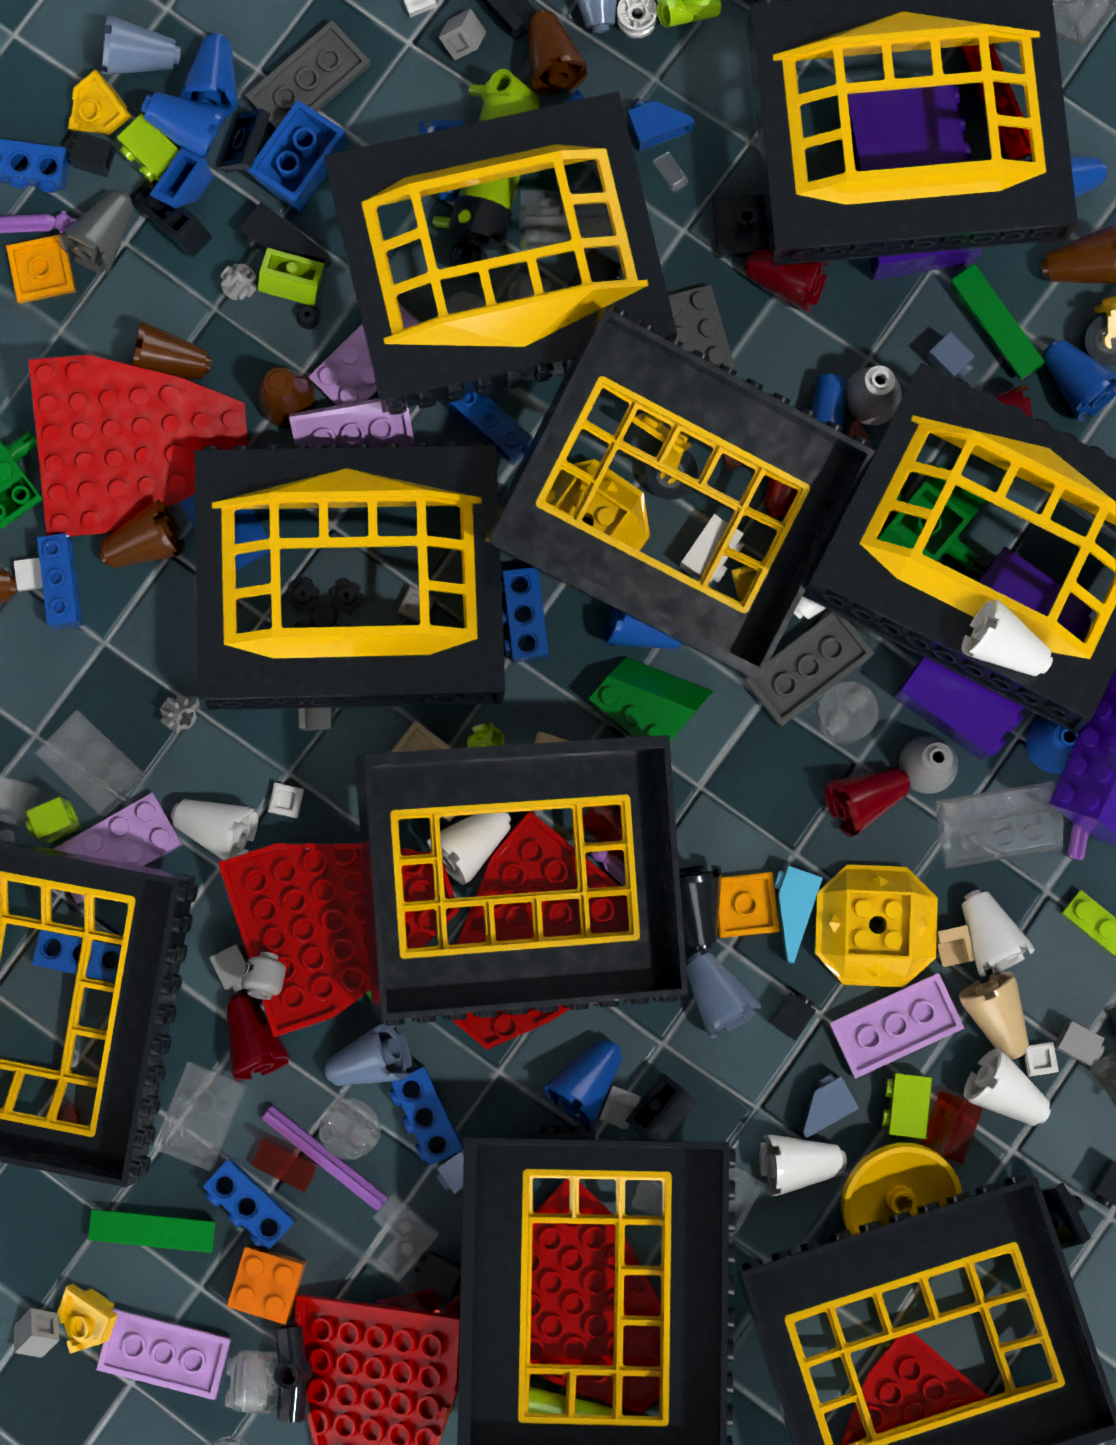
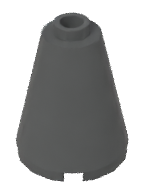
M121 191L117 193L109 192L60 235L59 244L66 254L70 249L76 255L74 261L87 270L97 274H102L104 270L108 273L112 268L134 210L131 198Z

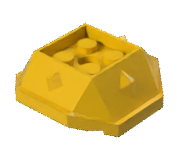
M592 459L573 465L590 475H594L600 462ZM608 468L584 517H588L593 521L594 525L592 527L641 551L650 538L644 493ZM560 470L546 498V502L572 516L588 484L568 472Z
M847 864L817 893L814 954L842 985L904 987L936 959L938 897L907 867ZM873 917H879L884 922V929L880 934L873 933L869 928V922Z

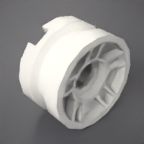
M620 0L617 6V25L620 31L631 38H643L649 35L654 30L657 22V12L655 10L657 5L655 1ZM632 12L635 14L643 13L639 19L632 17Z

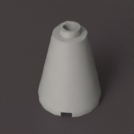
M926 734L913 738L904 746L898 765L900 771H904L908 775L911 782L910 788L920 793L932 794L946 789L954 781L958 772V757L948 741L936 735Z

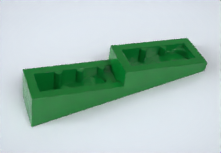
M976 264L951 280V291L984 330L987 341L1020 381L1045 364L1043 358Z
M91 1209L88 1240L212 1253L215 1221Z

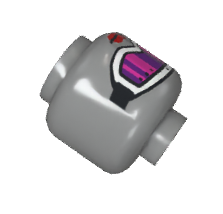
M261 952L260 956L248 959L243 977V986L248 990V995L258 999L271 1000L272 996L278 995L281 992L286 967L278 961V955Z

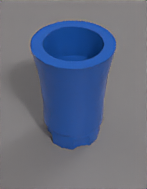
M829 373L820 374L814 387L811 411L817 414L816 420L825 423L831 421L843 428L842 433L846 435L845 378Z

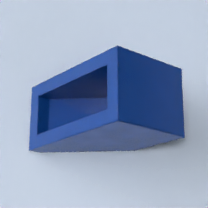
M647 101L638 102L627 112V122L639 152L686 135L694 130L695 122L693 117L657 101L647 103Z
M181 148L150 193L151 197L174 208L198 201L214 178L206 159Z

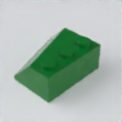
M626 657L591 695L588 703L629 737L669 735L671 743L714 691Z

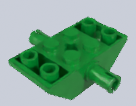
M30 430L26 431L25 434L10 445L3 444L0 440V531L43 500L32 481L19 465V459L37 447V440Z
M929 476L912 498L908 497L907 499L899 493L896 500L933 509L946 481ZM955 486L923 549V555L938 561L943 554L945 556L949 554L968 571L979 558V555L959 541L960 537L958 535L986 501L971 492ZM895 511V519L878 540L912 549L923 530L922 523L925 524L926 520Z

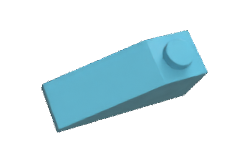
M787 866L785 872L779 870L774 888L778 889L776 896L785 962L794 964L823 878L791 866Z

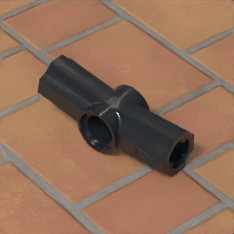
M295 1324L274 1328L278 1366L274 1370V1380L278 1386L276 1418L286 1423L304 1421L307 1382L311 1380L313 1375L312 1365L305 1355L302 1325ZM292 1369H293V1371H294V1373H295V1378H294V1376L292 1375V1372H291Z

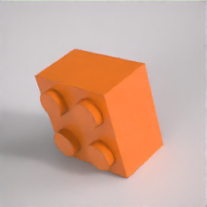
M248 1244L244 1248L227 1307L286 1325L290 1320L307 1261Z

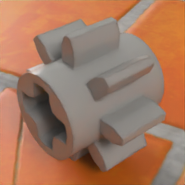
M234 263L232 267L227 266L220 275L224 279L221 283L222 290L231 299L243 300L246 296L250 298L257 289L256 285H254L257 280L256 275L245 264L237 265Z
M178 694L177 699L168 697L160 708L163 716L160 722L175 733H178L180 728L189 730L197 719L194 711L197 705L182 694Z

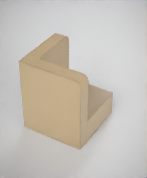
M967 925L937 932L936 945L942 967L975 961Z

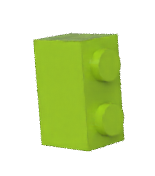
M142 113L117 136L121 145L120 153L129 162L135 160L141 166L139 171L150 182L154 179L157 182L160 180L180 151L166 136L147 122Z
M267 248L259 273L258 291L315 306L322 284L324 263Z
M61 797L26 811L29 819L25 823L32 837L36 836L38 840L47 843L82 829L71 802Z
M892 1073L891 1079L886 1080L885 1097H889L888 1109L883 1110L882 1127L886 1128V1134L926 1139L932 1078Z

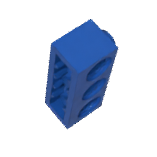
M0 139V182L10 183L11 186L20 189H26L27 186H35L42 191L50 193L56 192V189H66L70 165L66 148ZM20 162H28L24 170H15ZM48 166H57V169L53 174H44V171Z
M475 392L466 394V398L463 400L448 402L449 408L489 445H496V451L513 466L527 452L533 437L488 396H479Z
M67 533L37 537L47 625L53 630L83 626L73 539Z
M533 567L503 571L504 579H501L502 597H506L507 608L502 609L503 627L509 626L511 638H505L507 656L513 655L514 663L549 659L539 570ZM516 580H524L528 584V588L523 593H516L511 589L512 583ZM524 608L529 610L532 616L527 622H519L514 617L516 611ZM526 637L531 638L535 642V647L529 652H524L518 647L519 641Z
M40 929L32 965L77 974L79 962L77 951L82 945V938ZM57 939L61 944V950L56 956H52L48 951V945L52 940ZM93 940L86 976L115 982L118 965L113 969L109 968L106 958L111 952H116L120 958L122 945Z
M426 1066L410 1073L408 1077L400 1081L391 1082L393 1089L389 1090L396 1107L402 1105L406 1116L402 1120L408 1133H415L419 1141L415 1148L422 1162L428 1160L431 1166L464 1149ZM410 1080L416 1081L420 1086V1094L416 1098H409L404 1093V1085ZM427 1108L433 1113V1121L430 1125L425 1126L418 1122L417 1112L420 1109ZM441 1136L445 1139L447 1146L444 1152L436 1153L431 1150L430 1140L432 1137Z
M232 1158L227 1159L203 1185V1188L207 1191L205 1194L206 1198L216 1207L221 1204L228 1210L227 1217L239 1228L242 1225L251 1232L249 1238L261 1249L264 1246L271 1249L297 1221L293 1215ZM223 1176L229 1177L233 1181V1190L230 1193H224L219 1189L218 1182ZM245 1197H249L255 1202L256 1208L252 1214H246L241 1210L240 1203ZM267 1218L277 1222L278 1230L274 1235H269L263 1230L262 1224Z

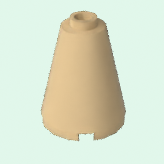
M1013 972L995 973L989 975L990 981L981 984L980 980H977L965 987L959 993L960 1003L996 1049L1005 1052L1011 1060L1023 1056L1026 1053L1025 1049L1029 1046L1018 983Z

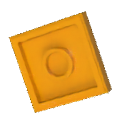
M61 234L6 245L16 298L19 304L76 292L68 252L66 254L59 244Z
M773 872L722 878L718 920L719 938L780 932Z

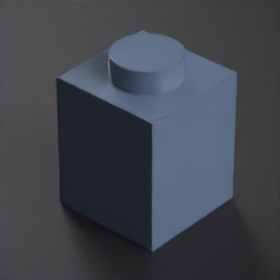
M950 331L929 351L926 360L931 365L941 369L943 374L951 378L958 377L963 379L973 369L970 364L975 355Z

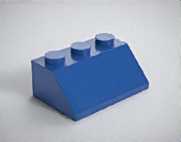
M297 100L255 158L252 168H248L247 171L276 198L300 213L327 175L324 156L343 152L349 144L346 131Z

